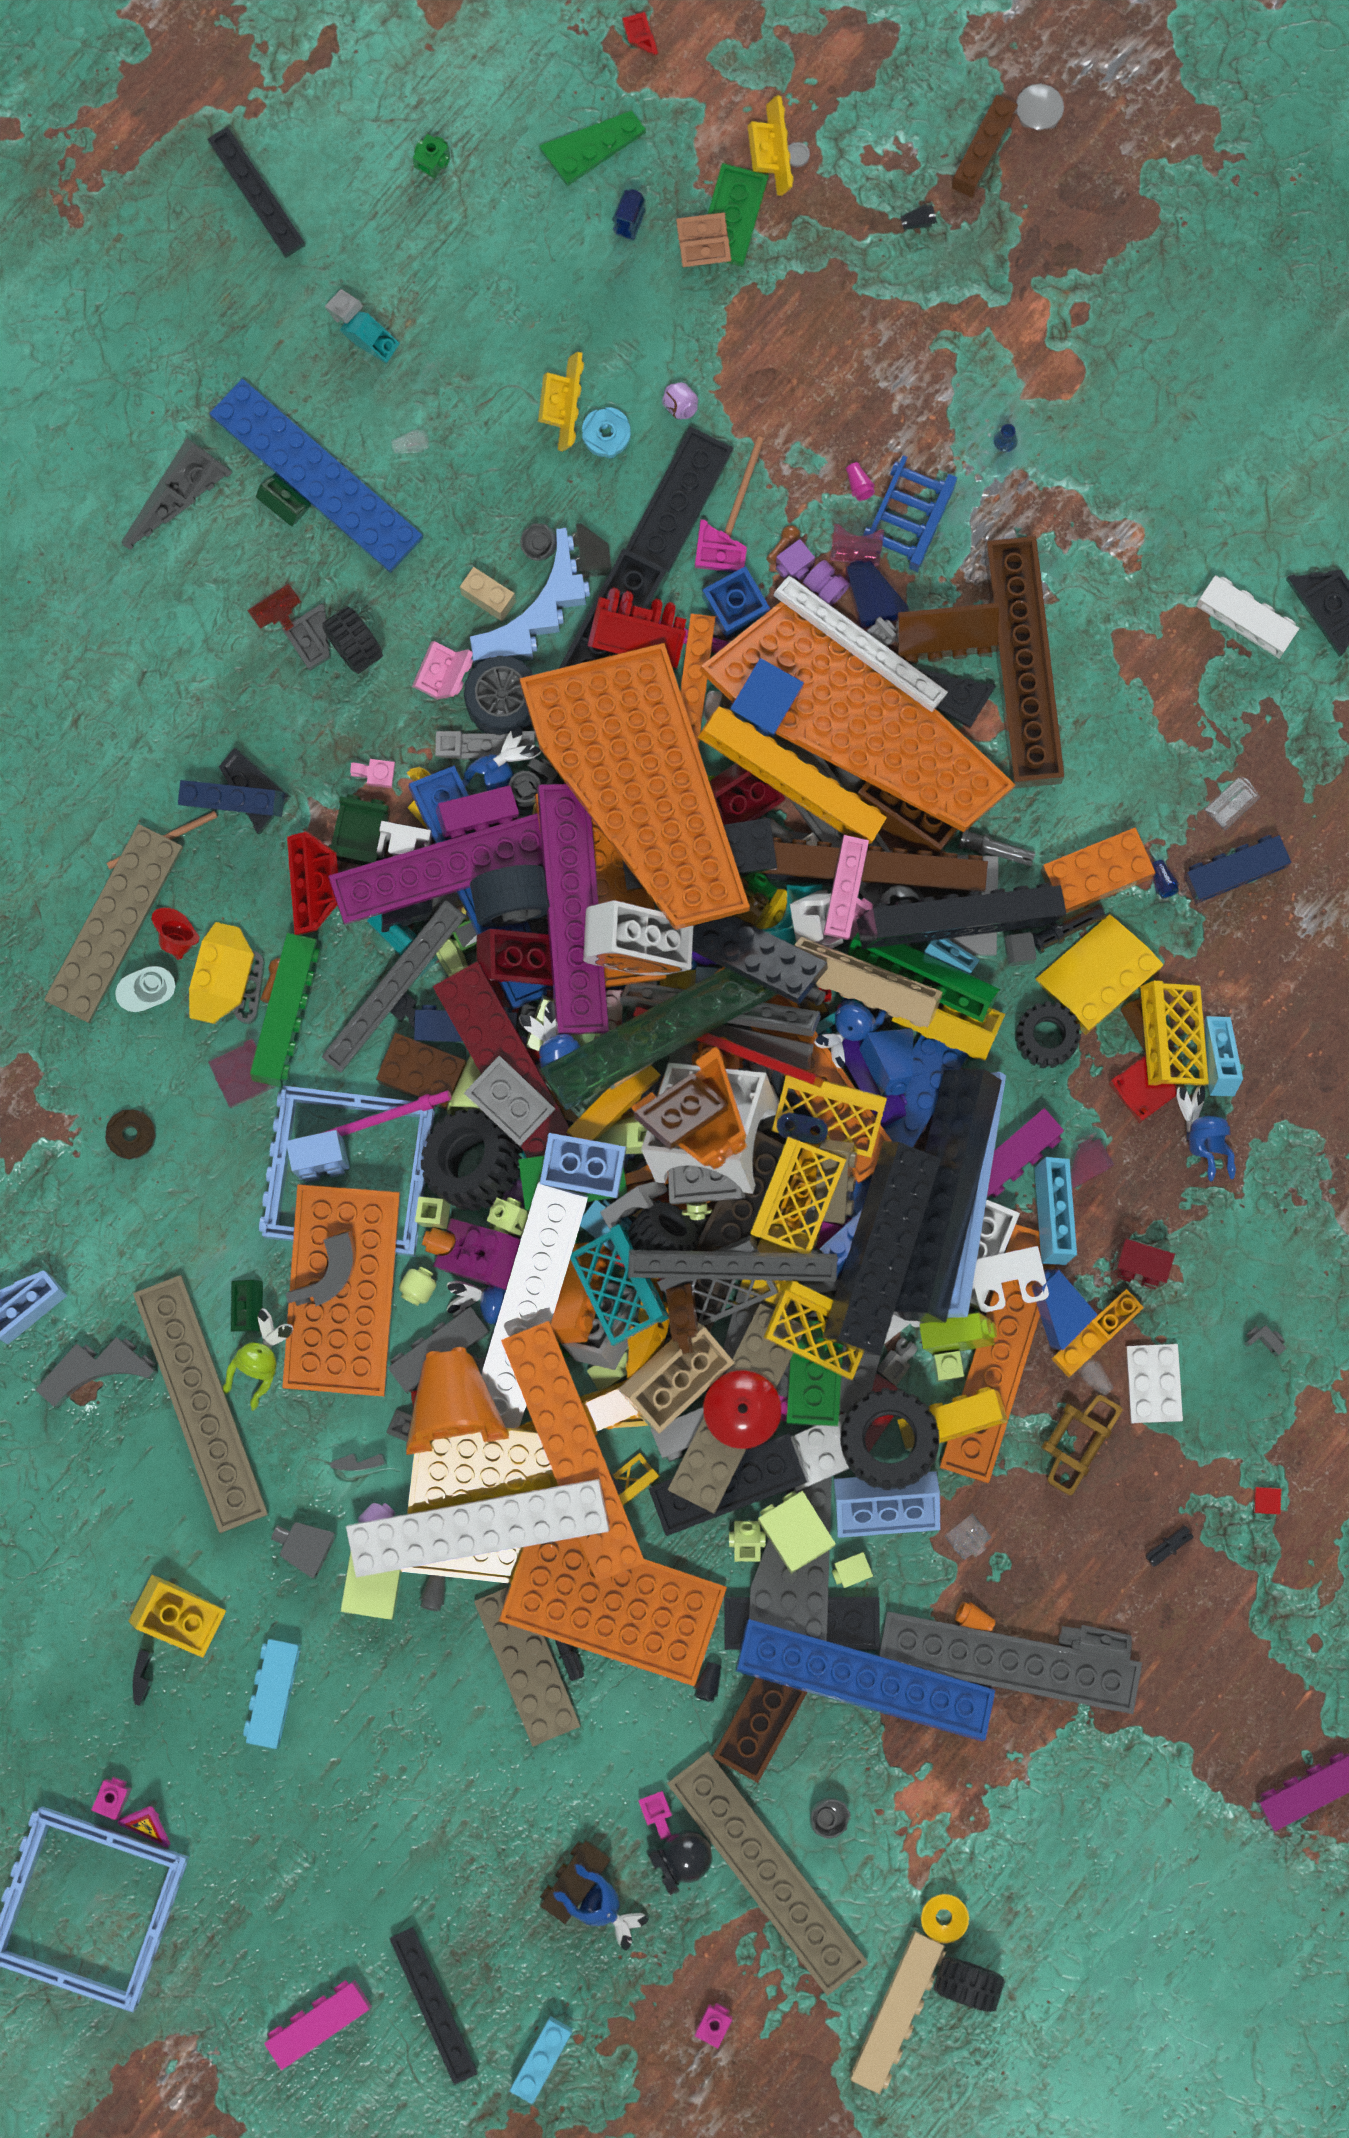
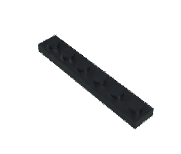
M228 126L209 137L207 140L284 258L305 247L304 240Z
M414 1926L390 1937V1942L453 2085L477 2075L479 2072Z

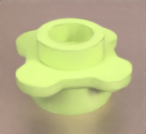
M706 1201L687 1203V1210L682 1211V1215H690L691 1220L705 1219V1214L712 1213L713 1211L712 1208H707Z

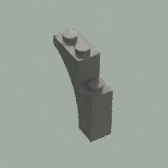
M116 1337L97 1359L95 1358L97 1353L90 1346L85 1344L82 1347L76 1343L35 1390L53 1407L59 1408L72 1393L97 1378L114 1374H133L151 1380L158 1372L153 1368L155 1363L145 1354L140 1357L134 1351L137 1347L126 1337L123 1341Z

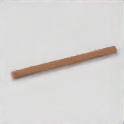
M757 436L724 531L729 537L733 531L764 438Z
M212 811L163 836L172 840L217 818L215 811ZM120 857L107 862L109 869L116 866Z

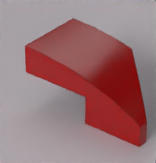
M642 12L622 18L628 43L651 55H658L646 13Z

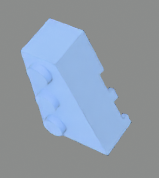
M43 1270L16 1281L13 1285L0 1290V1340L7 1345L67 1297V1294L56 1280Z

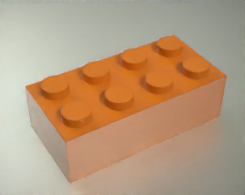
M1136 827L1046 863L1040 870L1045 883H1051L1052 886L1061 885L1066 913L1148 881L1156 873Z

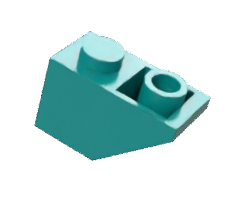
M358 312L347 324L344 323L340 328V331L356 346L384 363L389 361L400 344L368 313Z

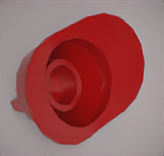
M163 907L156 909L152 913L151 920L158 931L160 948L172 954L177 960L182 959L183 955L199 942L200 937L184 914L177 910Z

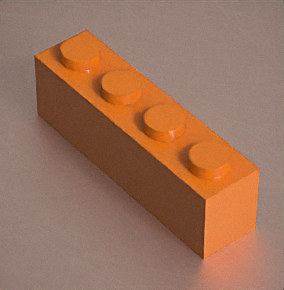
M588 1243L575 1244L573 1252ZM602 1245L600 1254H610L607 1248ZM586 1252L577 1257L581 1267L590 1269L594 1255ZM599 1256L594 1271L606 1274L610 1261ZM571 1259L551 1320V1327L555 1337L561 1344L587 1342L596 1314ZM593 1274L590 1282L592 1290L600 1292L605 1277Z

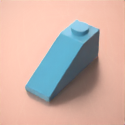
M1206 1016L1205 1042L1210 1096H1235L1243 1076L1231 1017Z

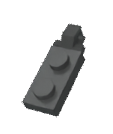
M1081 1625V1628L1062 1626L1058 1644L1080 1651L1129 1661L1132 1637L1131 1635Z

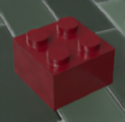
M1125 1239L1119 1244L1111 1273L1117 1274L1116 1278L1125 1282L1137 1280L1141 1282L1140 1286L1155 1290L1167 1283L1175 1254Z

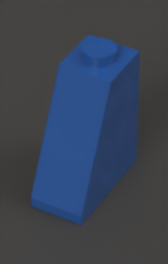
M912 1029L869 1032L859 1048L881 1096L904 1094L912 1079L914 1034Z
M1046 1269L1044 1270L1046 1283L1042 1286L1037 1281L1032 1286L1034 1297H1037L1042 1291L1044 1293L1047 1285L1048 1297L1045 1300L1036 1301L1050 1347L1056 1350H1064L1097 1316V1313L1060 1270Z

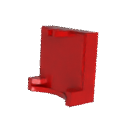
M1146 1055L1109 1082L1111 1088L1139 1124L1177 1096L1175 1084H1148Z

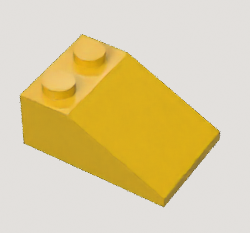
M151 1574L128 1621L135 1629L204 1657L226 1610Z

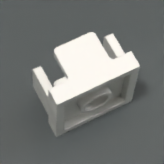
M381 821L377 855L379 858H384L387 842L390 843L388 852L393 854V856L433 845L431 830Z
M827 890L816 891L790 904L796 942L803 937L831 949L844 943L841 938L823 935L831 897Z

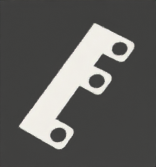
M1038 1246L977 1259L972 1289L976 1291L981 1311L990 1312L1004 1308L1006 1302L1001 1283L1016 1279L1019 1281L1022 1298L1026 1303L1045 1300L1048 1297L1047 1285L1044 1293L1042 1291L1037 1297H1031L1026 1292V1285L1030 1281H1038L1042 1286L1046 1283ZM987 1290H994L998 1293L999 1302L995 1306H987L983 1302L982 1297ZM910 1321V1324L913 1327H920L919 1324L926 1323L920 1321Z

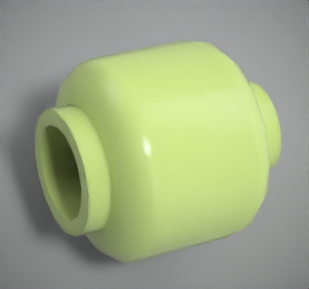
M421 1266L418 1270L409 1269L399 1285V1290L402 1293L401 1297L416 1306H419L420 1303L426 1304L437 1286L435 1280L431 1278L433 1273Z

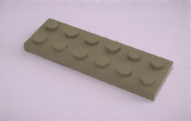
M507 1587L478 1599L474 1603L533 1747L581 1727L545 1636L498 1621L509 1589Z

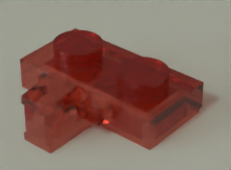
M286 584L247 611L260 629L270 623L276 624L280 622L285 631H288L294 627L288 615L293 613L291 609L301 603V600L292 587Z

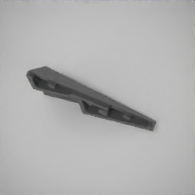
M186 438L121 543L131 550L134 548L133 545L145 536L149 537L153 534L152 531L162 523L166 524L193 504L195 498L206 490L210 491L215 487L214 484L223 477H229L232 471L207 451Z

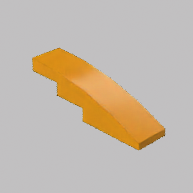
M644 1058L640 1059L567 1130V1133L571 1137L596 1141L621 1119L623 1113L640 1100L641 1095L660 1079V1074Z

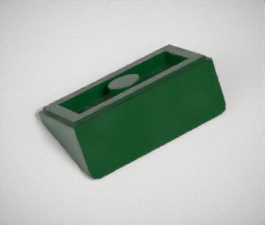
M275 474L259 485L256 498L290 526L295 525L312 505Z
M260 1280L231 1281V1332H260L258 1314L263 1309V1282Z

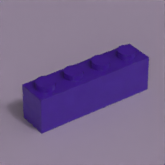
M844 1038L842 1041L845 1056L843 1066L854 1086L858 1090L881 1096L859 1050L863 1040L851 1041ZM904 1094L884 1096L887 1097L880 1123L882 1128L907 1116L905 1105L908 1103ZM871 1110L873 1115L877 1117L878 1112Z

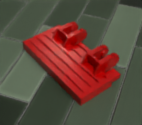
M617 588L610 589L607 599L599 597L589 637V647L622 654L664 643L672 667L678 668L686 634L684 628L687 619L675 616L676 606L674 603L669 602L666 604L661 623L659 624L663 602L659 599L653 600L650 610L637 606L632 607L633 594L626 591L622 595L619 610L616 613L620 597V591Z

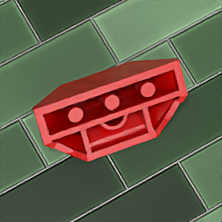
M306 831L287 836L295 935L316 931L337 907L329 881L330 875L338 873L337 854Z

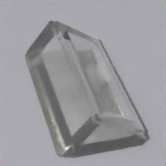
M1237 777L1204 810L1226 831L1260 796L1248 779Z

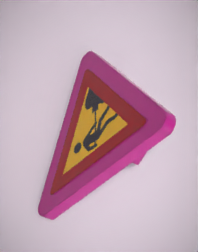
M149 1806L120 1818L117 1822L120 1826L165 1848L170 1846V1841L158 1818L159 1814L153 1807Z

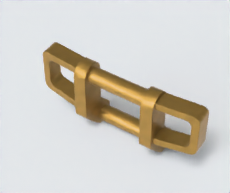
M1102 1395L1096 1396L1083 1413L1070 1404H1066L1063 1409L1065 1413L1048 1441H1044L1041 1446L1044 1451L1056 1458L1048 1475L1047 1482L1066 1495H1073L1083 1476H1087L1090 1471L1089 1465L1105 1438L1108 1439L1110 1437L1111 1429L1122 1413V1408ZM1099 1401L1115 1410V1414L1107 1427L1102 1426L1087 1416ZM1073 1418L1096 1432L1080 1462L1056 1448ZM1060 1461L1079 1472L1070 1489L1054 1481V1475Z

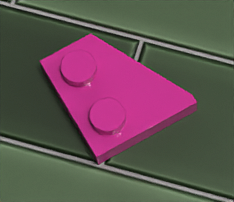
M701 520L695 568L736 572L745 567L747 547L738 541L732 540L726 533L719 532L710 526L707 521Z

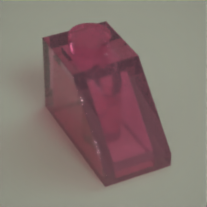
M1090 1138L1078 1145L1079 1150L1074 1154L1070 1168L1072 1190L1114 1166L1100 1139L1093 1142Z

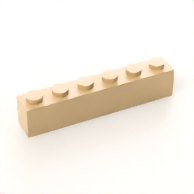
M803 937L794 945L827 962L828 969L816 983L819 988L839 992L844 998L857 999L862 1001L867 1007L885 1010L890 1016L910 1020L913 1025L919 1027H928L934 1019L943 992Z
M913 1930L849 2076L851 2081L880 2094L882 2088L887 2089L892 2078V2074L889 2073L893 2063L898 2064L903 2052L900 2049L903 2039L908 2040L914 2027V2025L910 2024L914 2014H920L924 2005V2000L921 1999L925 1989L928 1991L931 1989L935 1980V1976L932 1975L936 1965L940 1966L942 1958L945 1957L946 1952L943 1951V1943L934 1941L930 1937Z

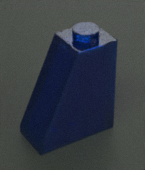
M856 560L851 562L849 566H846L845 575L850 583L849 590L860 628L873 626L879 617L884 621L888 620L891 622L897 620L899 612H909L908 605L871 561Z

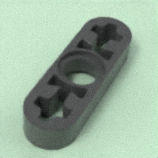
M253 951L259 965H254L253 973L254 975L258 974V978L249 975L248 981H254L257 987L254 993H244L243 996L245 999H255V1002L249 1001V1009L253 1013L248 1014L247 1018H244L243 1014L240 1013V1010H245V1000H242V1003L234 1009L236 1018L243 1024L253 1023L259 1013L265 962L263 957L256 951Z

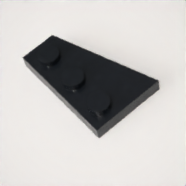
M233 748L219 766L225 779L231 786L285 792L283 806L291 798L284 789L238 748ZM245 813L249 816L257 834H261L275 817Z

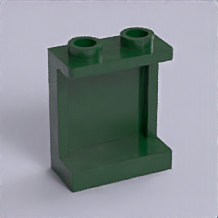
M347 794L346 797L340 796V807L332 843L328 847L336 852L337 861L362 866L380 861L377 855L380 838L379 830L381 821H389L391 812L389 806L385 805L384 801L371 799V802L362 801L361 797Z

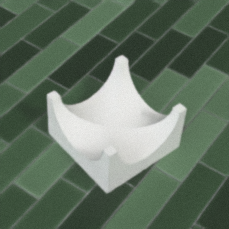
M669 1063L659 1095L691 1073L696 1074L701 1070L699 1066ZM726 1069L746 1133L745 1142L747 1147L741 1153L733 1154L725 1159L726 1162L717 1169L702 1165L678 1145L671 1150L668 1149L647 1130L641 1150L655 1182L666 1183L667 1171L674 1167L698 1166L727 1176L744 1193L753 1194L755 1182L752 1158L757 1127L764 1112L768 1115H776L778 1103L767 1074Z

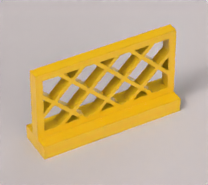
M1152 981L1140 986L1148 1084L1204 1086L1209 1084L1200 986L1164 984L1163 981ZM1163 990L1168 991L1174 997L1170 1004L1164 1000ZM1185 992H1192L1193 994L1191 1006L1182 998ZM1177 1002L1186 1011L1181 1018L1172 1009ZM1167 1014L1176 1022L1172 1029L1166 1024ZM1189 1015L1195 1020V1028L1193 1030L1184 1022ZM1179 1027L1188 1035L1183 1042L1175 1034ZM1169 1039L1179 1047L1174 1054L1168 1049ZM1191 1039L1197 1045V1053L1195 1055L1186 1046ZM1181 1051L1190 1059L1185 1067L1177 1059ZM1172 1063L1180 1071L1177 1077H1171L1170 1065ZM1193 1064L1199 1069L1200 1079L1194 1078L1188 1071Z
M786 1075L772 1131L821 1144L824 1139L818 1137L824 1134L827 1140H831L827 1132L840 1125L847 1136V1139L842 1142L850 1141V1143H854L852 1140L854 1137L863 1132L867 1134L870 1140L868 1151L859 1149L854 1144V1152L871 1158L887 1097L824 1081L822 1087L819 1088ZM788 1089L798 1090L804 1101L791 1107L786 1099ZM804 1092L810 1093V1094H813V1095L810 1096L809 1098H807L806 1095L804 1094ZM816 1096H821L825 1098L829 1107L816 1114L809 1100ZM829 1099L836 1100L838 1102L832 1105ZM844 1102L850 1105L854 1114L840 1120L833 1107ZM806 1103L813 1116L800 1123L793 1110ZM784 1104L788 1107V1110L783 1112ZM853 1105L862 1107V1109L856 1111ZM831 1109L838 1123L825 1130L818 1116ZM866 1109L877 1111L876 1121L866 1127L859 1113ZM791 1112L798 1125L790 1130L780 1128L781 1117ZM856 1116L863 1129L850 1136L843 1123ZM815 1118L822 1132L813 1137L807 1135L802 1125ZM874 1126L873 1133L871 1136L868 1132V1129ZM800 1128L802 1133L795 1132L794 1130Z
M788 1137L751 1234L796 1252L810 1254L847 1159ZM801 1148L811 1151L816 1162L801 1167L797 1158ZM816 1153L825 1158L818 1160ZM827 1159L840 1162L836 1173L826 1177L820 1162ZM796 1162L799 1169L792 1172ZM817 1164L823 1179L809 1184L803 1170ZM801 1172L806 1186L792 1192L788 1180L791 1175ZM834 1177L830 1187L828 1179ZM825 1181L829 1190L827 1197L816 1201L811 1187ZM787 1186L789 1193L783 1196ZM808 1188L814 1203L799 1208L794 1194ZM791 1196L797 1210L783 1216L779 1208L780 1201ZM825 1201L822 1210H820L818 1204ZM815 1205L819 1213L818 1220L807 1225L801 1211ZM776 1211H778L780 1217L773 1220ZM799 1213L804 1227L790 1233L784 1218ZM782 1220L787 1234L779 1238L768 1235L771 1224ZM815 1225V1228L811 1235L809 1228ZM805 1229L810 1238L806 1249L796 1246L792 1235ZM789 1237L791 1243L786 1242L782 1239Z
M783 1281L779 1289L782 1291L763 1338L849 1380H853L863 1353L846 1347L847 1350L836 1354L832 1341L825 1339L815 1344L811 1334V1330L820 1326L824 1334L828 1319L824 1320L823 1316L829 1318L834 1300L795 1281ZM787 1299L795 1302L798 1311L787 1316L784 1308ZM813 1310L817 1314L819 1323L809 1327L805 1313ZM799 1316L804 1329L793 1333L789 1320ZM784 1322L788 1336L781 1339L773 1336L776 1326ZM805 1333L809 1347L800 1349L797 1346L795 1337ZM827 1344L831 1357L822 1360L816 1348ZM847 1354L851 1361L848 1372L841 1369L838 1358Z

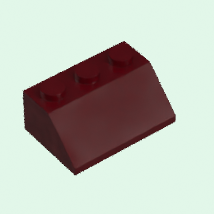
M737 763L709 781L723 825L757 820L785 801L782 793Z
M489 929L477 935V961L489 980L553 986L549 935Z

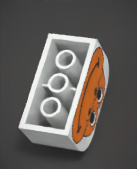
M610 901L586 908L583 960L586 963L650 976L691 970L693 925L675 930L663 912L619 901Z

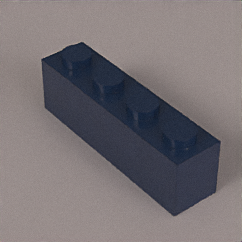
M180 780L178 805L282 817L285 792Z
M1267 835L1257 840L1258 844L1249 847L1248 844L1236 848L1234 854L1226 856L1225 853L1213 857L1211 859L1212 862L1203 866V863L1200 862L1189 867V872L1186 873L1184 879L1195 904L1288 868L1292 862L1280 835L1274 838L1271 835Z
M422 1005V1010H415L414 1040L463 1042L446 1011L437 1010L435 1005ZM504 1007L518 1032V1013H512V1008Z

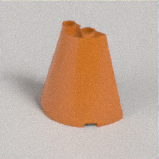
M716 1046L695 1061L701 1069L695 1075L728 1103V1110L678 1144L679 1147L702 1165L711 1166L712 1169L721 1167L726 1162L725 1159L733 1154L741 1153L747 1147L744 1126L721 1053ZM652 1092L631 1107L633 1111H637L655 1099V1094Z
M456 1347L447 1352L431 1351L427 1353L426 1360L422 1365L406 1443L407 1455L432 1451L431 1440L480 1432L484 1443L509 1439V1433L475 1360L467 1353L466 1348Z

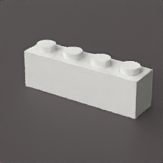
M1216 575L1196 605L1199 609L1279 659L1299 630L1292 619L1288 617L1282 618L1275 613L1271 606L1265 603L1260 604L1254 600V597L1249 592L1236 589L1230 580L1224 577L1219 578Z

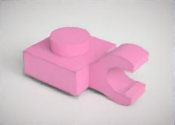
M370 759L369 766L351 763L350 773L353 777L367 778V785L392 788L395 762Z

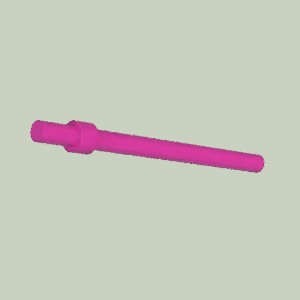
M449 1090L432 1096L427 1094L419 1097L417 1101L325 1132L337 1130L342 1137L419 1110L427 1111L433 1109L434 1105L452 1100V1096Z

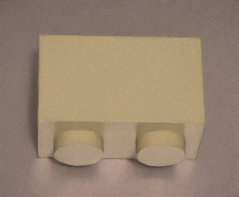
M475 567L472 568L460 585L462 596L500 621L505 619L516 603L515 593Z

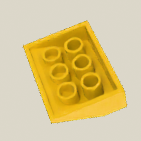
M1109 914L1106 919H1103L1035 980L1055 1002L1061 1004L1060 1007L1064 1009L1068 1007L1070 1009L1069 1013L1071 1015L1075 1014L1077 1017L1076 1022L1080 1024V1030L1087 1035L1135 993L1140 986L1144 985L1160 971L1164 964L1143 942Z

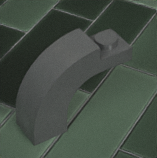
M351 1231L327 1237L323 1240L329 1260L325 1276L315 1284L285 1293L288 1303L295 1302L296 1306L311 1302L310 1297H313L315 1305L318 1306L332 1299L346 1286L352 1276L356 1261V1248Z

